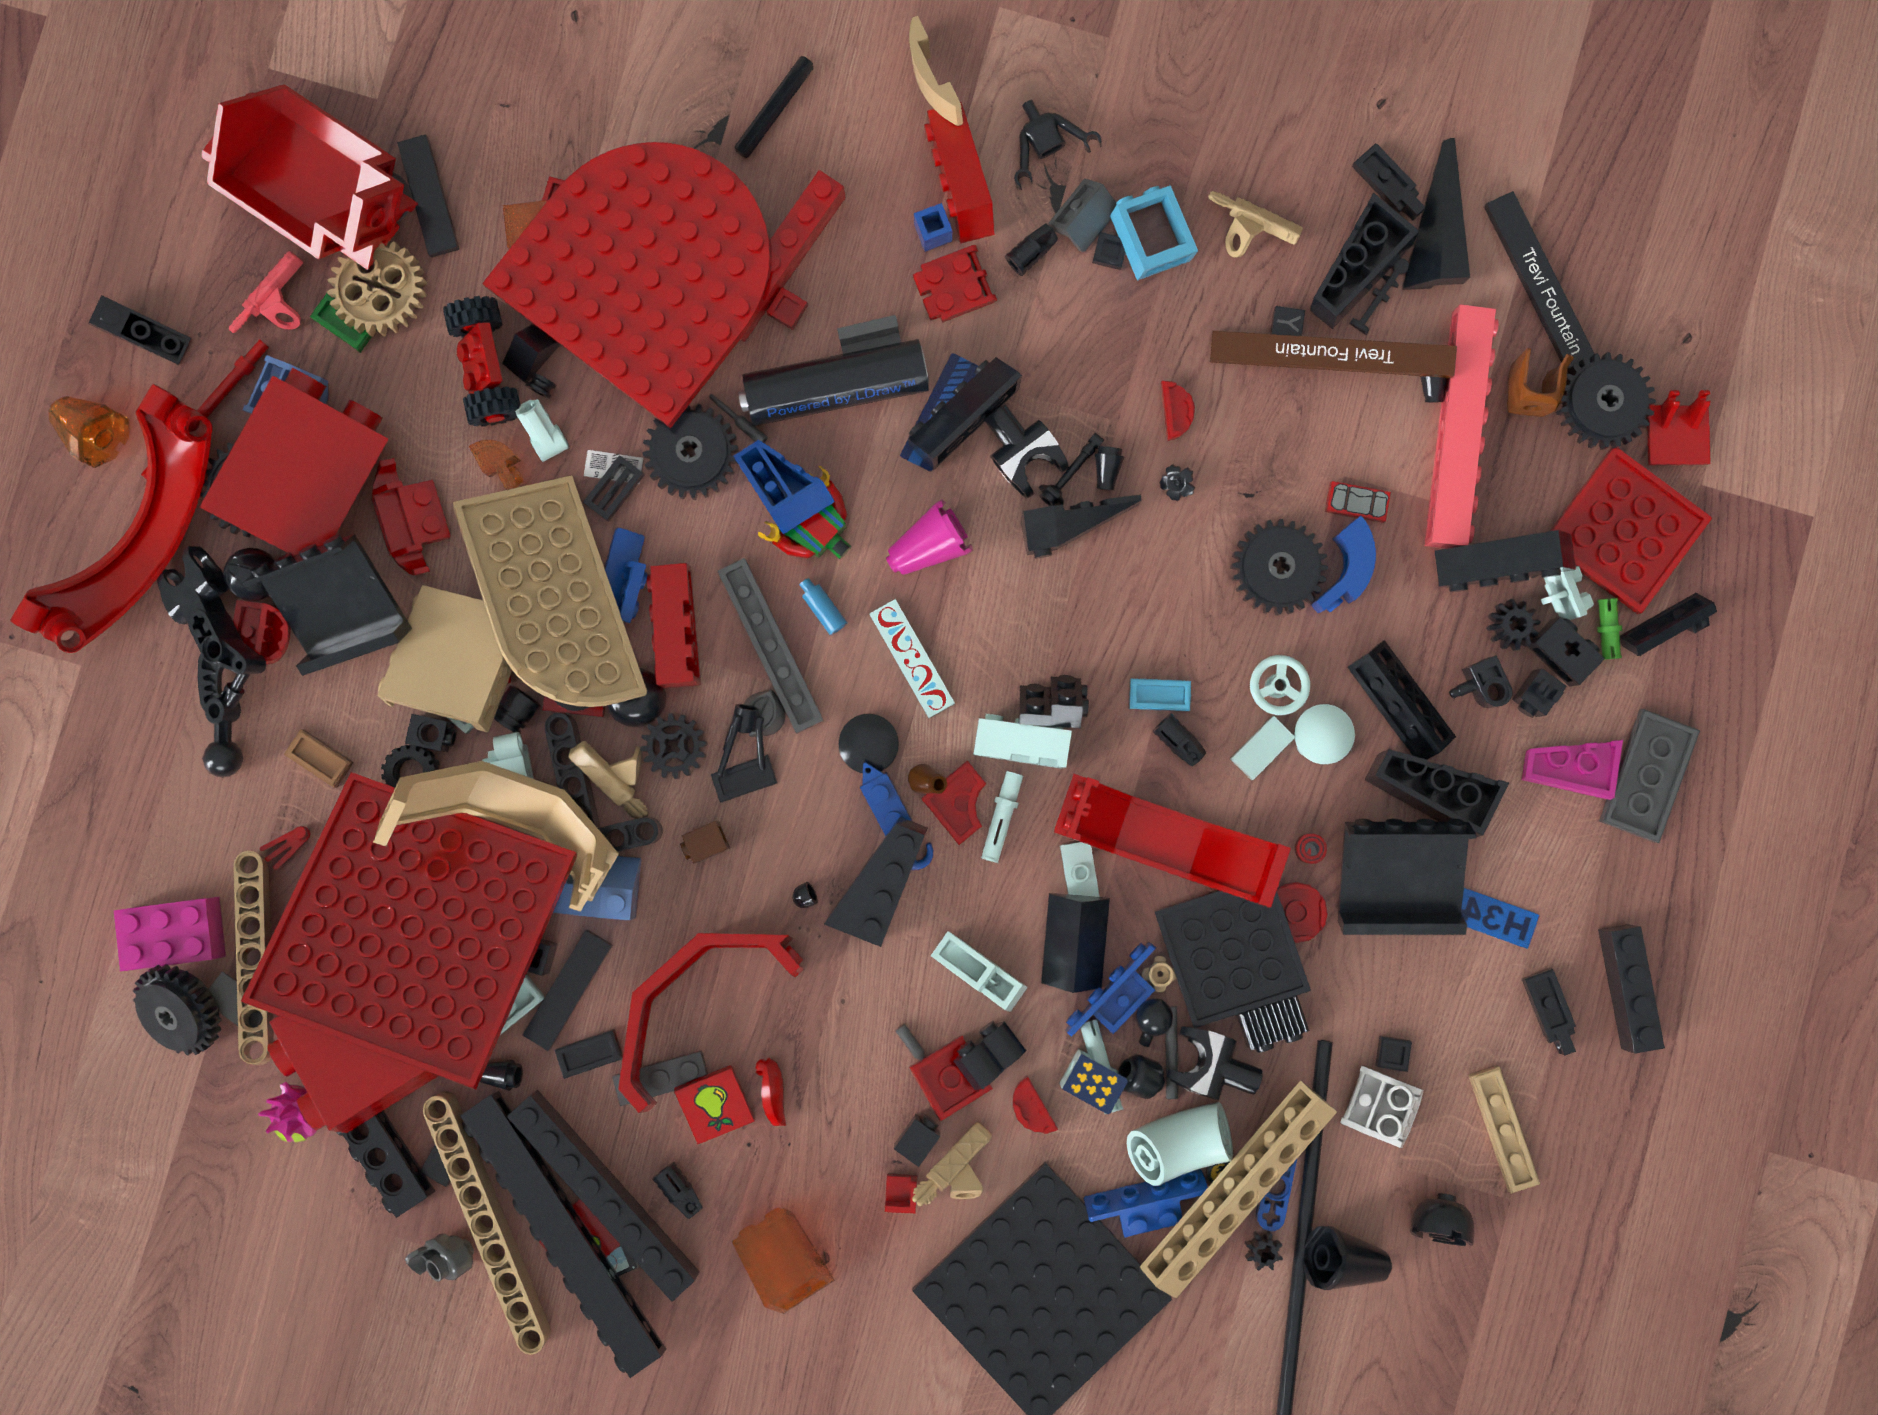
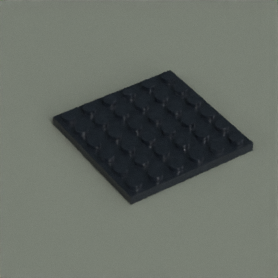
M1046 1162L1032 1173L912 1288L914 1294L1026 1415H1053L1172 1300L1169 1294L1158 1289L1141 1270V1263L1100 1220L1089 1221L1085 1203Z

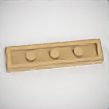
M1494 1066L1468 1075L1508 1192L1512 1194L1540 1184L1500 1067Z

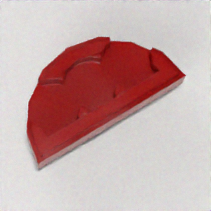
M1161 381L1167 441L1179 438L1189 429L1194 419L1195 405L1192 396L1183 387L1173 381Z
M1026 1075L1017 1084L1013 1093L1012 1106L1016 1118L1024 1128L1034 1132L1048 1134L1057 1131L1058 1127L1028 1075Z

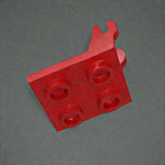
M1671 390L1668 398L1661 405L1648 406V409L1654 411V415L1647 418V421L1650 423L1647 426L1648 465L1711 464L1709 406L1711 401H1706V397L1710 395L1709 390H1701L1698 398L1691 405H1680V401H1676V397L1680 395L1679 390Z

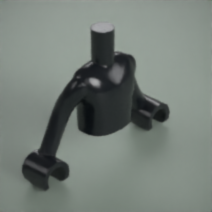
M1033 100L1025 102L1022 107L1030 121L1023 126L1019 135L1020 170L1016 172L1014 177L1016 187L1022 190L1019 183L1021 177H1028L1030 183L1033 184L1032 174L1029 171V143L1034 148L1039 159L1046 158L1065 146L1066 142L1059 131L1058 125L1082 140L1084 148L1088 153H1091L1088 142L1092 139L1097 140L1099 146L1102 147L1101 136L1095 131L1088 133L1083 131L1059 114L1048 112L1040 115Z

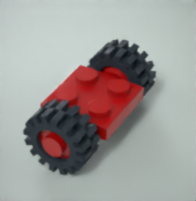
M474 296L472 299L466 297L462 301L458 299L454 303H448L443 308L447 331L450 336H461L462 338L457 345V357L463 365L464 388L469 392L467 397L463 398L469 425H481V427L491 424V426H494L497 423L503 424L506 421L515 420V418H518L515 411L521 406L517 389L513 387H497L503 381L492 335L495 329H499L502 326L497 299L495 300L494 297L489 298V296L482 298Z

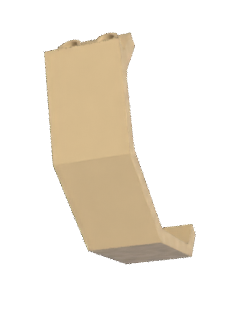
M484 761L400 777L382 815L374 839V843L387 846L396 825L456 813H468L529 834L546 842L575 851L578 854L570 872L573 878V888L569 908L580 912L587 901L591 902L619 855L565 790Z

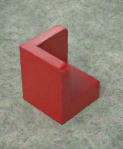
M887 1174L885 1212L916 1213V1202L912 1200V1197L915 1195L913 1194L914 1188H917V1175Z

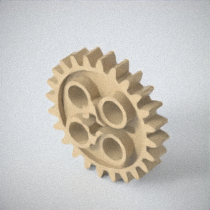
M394 241L390 246L389 244L385 246L382 243L378 246L373 255L375 261L372 265L375 264L370 273L365 274L366 269L351 258L344 259L338 257L337 259L342 265L340 268L331 267V270L337 276L336 278L328 279V282L335 288L327 291V294L335 298L330 302V305L337 310L335 314L341 320L345 319L344 323L349 328L354 326V329L360 334L366 329V332L372 337L376 329L382 336H386L387 328L389 327L395 333H398L397 324L399 323L408 327L406 318L408 316L417 318V315L413 312L414 307H424L418 301V298L427 297L424 290L420 288L427 285V282L423 277H420L425 272L420 266H417L419 261L413 255L410 256L411 253L405 247L400 249V246ZM402 275L398 283L392 284L396 276ZM354 278H361L377 288L372 290L366 283L355 281ZM383 286L388 292L401 295V297H393L379 288ZM363 291L362 296L358 300L353 301L354 295ZM390 302L386 310L380 311L382 304Z

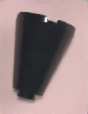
M1317 1226L1309 1234L1305 1242L1304 1248L1309 1250L1308 1259H1303V1268L1306 1278L1315 1288L1332 1290L1383 1282L1391 1273L1392 1262L1386 1251L1332 1226Z

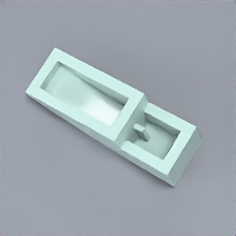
M947 931L931 954V957L1006 1011H1012L1028 988L949 931Z

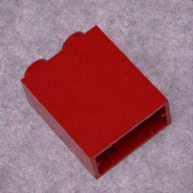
M294 368L291 369L285 381L272 376L204 497L200 508L287 553H292L293 556L298 555L300 550L315 543L317 547L322 546L327 539L335 536L388 441V438L376 432L383 417L350 399L342 413L319 400L327 386Z
M280 1016L269 1021L278 1039L267 1046L268 1052L284 1076L288 1077L297 1072L307 1090L306 1094L297 1098V1104L307 1123L316 1131L326 1125L329 1131L348 1133L438 1077L436 1074Z

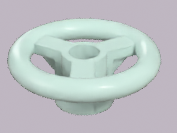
M1274 655L1262 660L1255 667L1250 679V691L1256 704L1264 711L1274 715H1287L1297 711L1306 702L1310 692V678L1305 667L1296 659L1286 655ZM1277 664L1276 674L1268 677L1265 687L1259 689V680L1262 673L1268 667ZM1287 665L1292 667L1300 677V692L1290 686V682L1286 677ZM1276 680L1283 682L1284 687L1282 691H1278L1275 688ZM1287 695L1294 702L1286 706H1275L1268 703L1264 697L1281 698Z

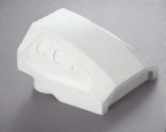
M1361 1066L1358 1081L1340 1123L1402 1148L1412 1128L1424 1090Z

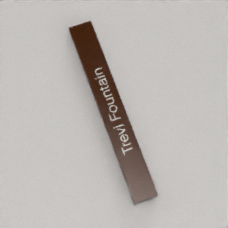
M1213 331L1210 362L1453 378L1455 375L1457 346Z

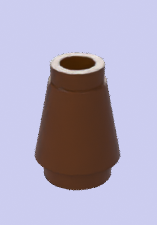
M919 764L913 767L908 774L909 785L916 793L940 794L947 787L946 778L927 764Z

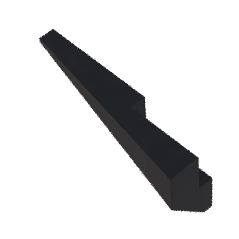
M1455 138L1443 140L1441 143L1438 162L1433 172V180L1424 205L1426 208L1422 212L1418 227L1419 232L1409 259L1406 278L1403 281V290L1431 289L1434 285L1464 284L1470 278Z

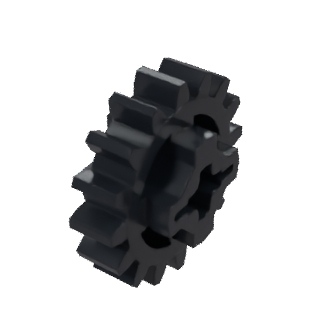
M669 713L668 721L659 716L657 717L659 725L648 724L647 727L651 734L642 735L641 737L648 741L646 746L640 747L641 751L648 752L649 754L644 758V763H654L651 768L652 772L662 769L661 775L663 778H667L669 773L672 772L674 779H679L681 771L686 776H690L691 766L698 769L701 767L697 762L698 757L706 758V754L700 750L701 747L707 746L708 743L699 739L705 732L704 730H694L697 725L695 720L686 724L687 716L681 715L678 721L673 713ZM671 726L682 727L673 734L664 731V729ZM691 737L694 743L693 753L688 750V740ZM679 739L680 742L677 746L680 748V751L669 753L671 748L668 744L669 741H677ZM656 740L660 743V752L658 753V755H656L655 753ZM672 759H680L684 762V764L676 767L667 766Z

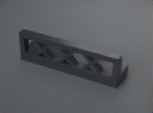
M1385 640L1347 667L1413 756L1428 760L1442 752L1456 738L1450 727ZM1379 652L1382 654V656H1383V657L1385 658V660L1387 661V665L1384 664V662H1383V661L1381 660V658L1379 657V655H1378ZM1398 679H1400L1402 683L1405 685V689L1401 687V685L1398 682ZM1416 703L1422 708L1423 714L1417 708ZM1434 727H1435V728L1439 731V733L1442 735V737H1443L1442 740H1441V739L1439 738V736L1436 734Z

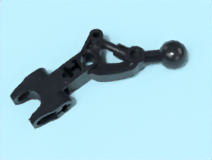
M188 546L183 551L182 556L185 577L176 569H164L157 578L162 602L169 616L179 624H188L190 632L201 652L198 658L197 674L200 704L205 711L208 721L214 724V742L207 746L202 760L210 774L224 778L236 774L241 768L244 759L239 746L232 742V722L237 721L241 715L239 701L245 693L243 686L250 674H259L265 671L266 660L242 641L231 616L225 609L220 596L228 590V587L224 581L222 570L202 547ZM194 556L200 559V561L203 564V568L198 564ZM167 578H170L176 586L171 585ZM226 668L235 672L236 676L232 682L226 684L222 691V672Z

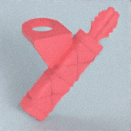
M291 251L284 254V257L279 260L277 265L264 277V280L259 283L258 287L245 299V302L242 304L245 309L233 320L229 330L232 333H236L247 322L251 314L257 318L260 313L282 329L292 330L299 327L301 317L298 312L284 302L281 289L302 266L303 261ZM276 314H288L294 321L284 322Z

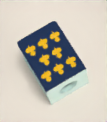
M1078 1048L1059 1084L1064 1091L1098 1110L1110 1114L1128 1080L1118 1074V1070L1113 1067L1109 1069L1089 1058L1088 1053Z

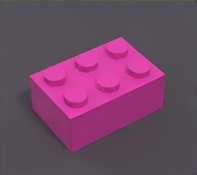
M220 897L114 910L120 972L152 968L156 965H175L226 957Z

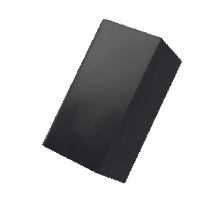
M1049 893L1041 977L1042 984L1072 993L1095 990L1098 987L1102 988L1110 898Z

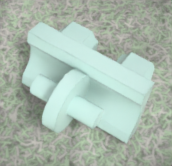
M1576 566L1574 571L1561 572L1560 576L1544 578L1546 582L1545 588L1549 596L1540 599L1542 605L1551 602L1555 613L1558 612L1559 617L1572 620L1588 614L1587 610L1594 603L1590 594L1587 592L1580 594L1576 582L1582 581V573L1579 566Z

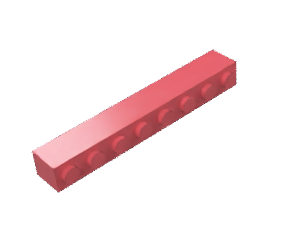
M1460 304L1452 312L1448 345L1457 346L1455 375L1453 378H1447L1443 402H1441L1424 546L1448 549L1469 545L1474 538L1475 528L1474 525H1471L1472 514L1476 512L1478 506V496L1474 494L1475 486L1479 483L1482 472L1481 466H1478V460L1485 446V437H1482L1481 434L1482 425H1485L1488 419V407H1485V400L1492 386V379L1488 378L1489 367L1493 365L1495 359V349L1492 348V340L1496 336L1499 326L1498 319H1495L1496 309Z

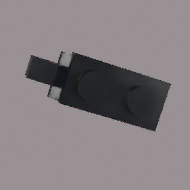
M1375 143L1353 163L1352 167L1396 212L1399 213L1402 210L1413 221L1426 208L1417 199L1419 195L1415 188L1417 185L1378 144Z
M1549 968L1522 978L1538 1023L1548 1043L1554 1042L1558 1053L1564 1056L1576 1052L1570 1037L1575 1034L1574 1027L1576 1025L1554 970Z

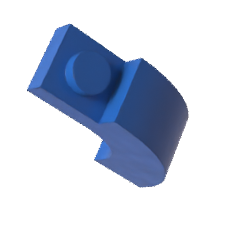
M1362 516L1351 522L1332 539L1342 553L1343 569L1337 582L1310 604L1317 613L1325 609L1329 613L1332 612L1343 602L1340 598L1341 596L1348 604L1355 601L1363 593L1371 580L1376 562V548L1372 532Z

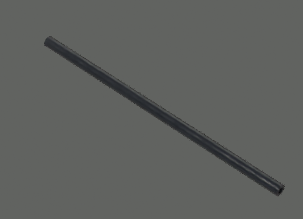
M1318 1040L1312 1090L1327 1101L1333 1042ZM1323 1129L1305 1149L1276 1415H1292L1307 1282L1303 1268V1259H1308L1309 1249H1305L1304 1246L1313 1228Z

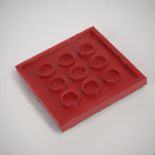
M1617 447L1609 450L1550 531L1560 530L1571 534L1575 566H1579L1582 574L1613 597L1618 598L1621 603L1638 615L1643 613L1712 520V517Z

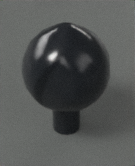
M1149 999L1137 1010L1136 1021L1142 1031L1139 1043L1144 1047H1150L1154 1036L1165 1034L1172 1026L1173 1012L1163 999Z

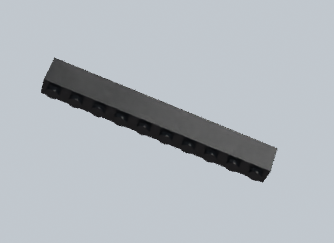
M499 1091L495 1092L460 1115L464 1121L462 1123L463 1129L469 1137L476 1139L480 1146L479 1153L486 1163L492 1164L497 1172L495 1176L498 1183L503 1189H508L514 1198L512 1200L514 1208L520 1215H525L529 1221V1230L532 1236L537 1241L543 1243L547 1249L546 1256L553 1267H558L562 1272L565 1287L570 1293H575L580 1300V1309L583 1315L588 1320H593L598 1328L597 1335L600 1341L606 1347L609 1345L615 1354L614 1361L618 1369L622 1373L626 1372L629 1378H631L660 1358L666 1351V1347L573 1208V1204L540 1153L507 1117L512 1110Z

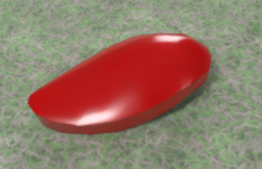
M770 1057L767 1060L760 1059L757 1061L755 1069L757 1070V1075L763 1076L761 1094L765 1115L773 1126H786L784 1081L778 1063Z

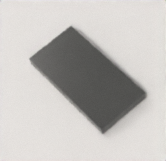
M1640 709L1619 765L1615 798L1606 800L1599 822L1651 842L1660 843L1700 730L1648 710Z

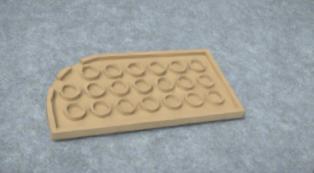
M573 476L453 502V509L498 646L513 672L525 684L543 696L569 705L586 707L606 706L646 696L647 690Z

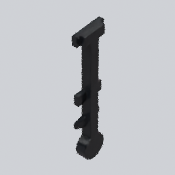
M1400 258L1393 266L1394 272L1391 276L1384 275L1382 277L1386 281L1381 291L1377 288L1373 290L1372 294L1376 298L1361 320L1353 318L1349 323L1350 325L1367 335L1370 329L1365 323L1381 300L1386 303L1388 302L1390 297L1386 293L1390 287L1398 288L1399 284L1396 282V278L1398 275L1405 274L1409 267L1406 259Z

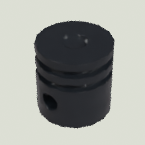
M510 685L501 698L494 719L513 733H521L520 728L524 729L526 727L524 723H529L541 705L519 688Z

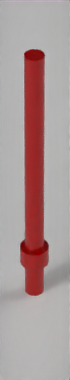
M259 339L245 356L241 355L235 361L234 369L197 411L207 418L245 375L249 376L256 368L254 364L268 350L269 346ZM199 419L190 422L188 426L189 432L197 430L200 425ZM148 466L141 473L145 479H147Z

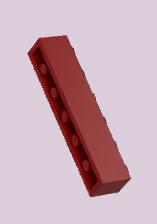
M818 170L770 239V279H768L763 296V304L755 320L741 338L743 342L750 336L780 289L785 286L846 198L844 186L821 170Z

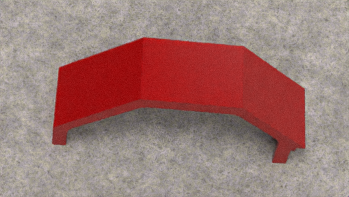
M1073 774L1054 833L1271 908L1291 850L1290 847L1199 820L1103 785L1098 780Z
M698 933L632 992L618 1090L638 1113L648 1112L657 1104L656 1100L643 1087L640 1081L653 1001L705 953L714 948H766L788 973L796 978L804 970L800 965L803 958L790 945L785 948L793 940L791 936Z

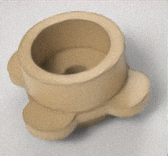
M1156 956L1154 963L1149 968L1142 970L1143 979L1149 980L1154 985L1156 992H1164L1166 986L1172 980L1177 979L1174 968H1171L1166 963V958L1163 956ZM1159 971L1163 972V975L1161 977H1158L1157 975Z

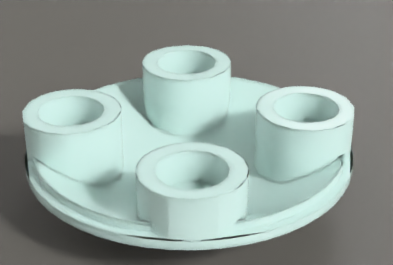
M1320 704L1305 710L1295 726L1294 736L1297 750L1301 755L1314 763L1332 764L1340 761L1350 752L1355 740V730L1350 717L1342 709L1329 704Z

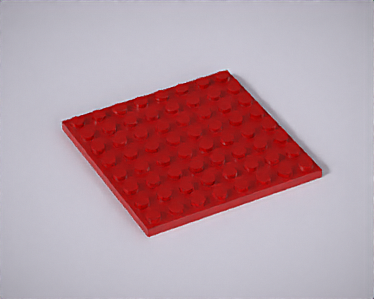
M351 772L241 1002L477 1089L578 854L575 851L468 813H456L396 825L387 846L374 843L380 820L395 788Z

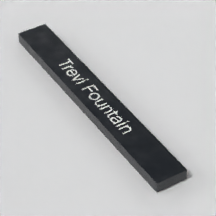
M1514 191L1486 203L1484 208L1561 363L1566 354H1571L1574 357L1568 366L1567 374H1571L1569 369L1573 365L1579 366V361L1585 357L1590 361V357L1595 353Z

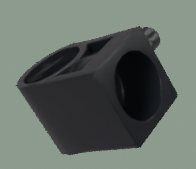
M1497 655L1461 669L1467 681L1449 691L1452 698L1462 697L1472 692L1476 702L1484 708L1504 706L1510 701L1513 692ZM1490 685L1495 686L1498 690V697L1495 701L1488 696L1487 691Z

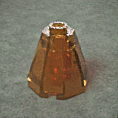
M65 396L55 400L48 410L49 422L70 455L93 468L116 459L120 453L115 450L119 442L125 445L129 440V418L105 404Z

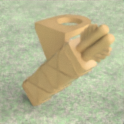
M1211 191L1208 196L1216 204L1232 209L1229 215L1233 216L1234 220L1225 241L1227 252L1232 257L1243 256L1252 238L1262 231L1296 245L1303 230L1301 226L1293 221L1286 220L1277 214L1271 213V211H1267L1265 208L1245 201V199L1237 197L1236 201L1228 196L1226 197L1224 194L1222 195ZM1236 233L1240 236L1241 240L1237 251L1233 247V238Z
M582 741L570 750L568 757L613 803L617 806L624 804V810L634 818H643V816L648 815L646 805L640 802V799L633 798L635 790L631 787V785L636 784L641 766L642 751L639 746H636L632 758L611 765L586 741Z
M979 1122L972 1125L968 1132L930 1170L926 1176L929 1180L921 1181V1185H917V1188H914L913 1194L915 1195L912 1197V1200L917 1202L918 1206H922L924 1203L925 1205L930 1204L937 1197L936 1190L939 1189L942 1192L948 1185L951 1186V1198L972 1199L979 1197L983 1191L982 1184L968 1163L989 1143L992 1134Z

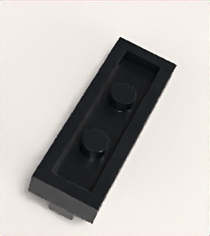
M1694 593L1620 635L1621 645L1637 656H1641L1687 629L1696 634L1710 626L1709 616L1717 612L1715 603L1698 593Z

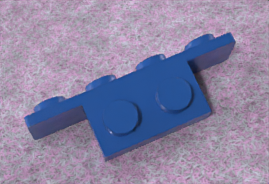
M616 528L604 569L623 623H631V619L636 617L639 609V602L637 601L639 590L644 588L647 580L646 564L638 562L645 537L629 530Z
M1150 942L1145 946L1140 943L1129 955L1132 960L1124 968L1119 965L1109 975L1108 979L1111 982L1103 990L1098 987L1088 997L1087 1001L1090 1004L1082 1012L1077 1009L1067 1019L1068 1027L1065 1029L1066 1032L1072 1037L1094 1015L1114 1034L1155 991L1135 970L1148 958L1156 947Z
M1198 1169L1171 1179L1161 1185L1153 1186L1148 1182H1142L1088 1195L1083 1199L1090 1222L1119 1215L1125 1238L1175 1226L1182 1218L1180 1201L1201 1196L1208 1186L1202 1170Z

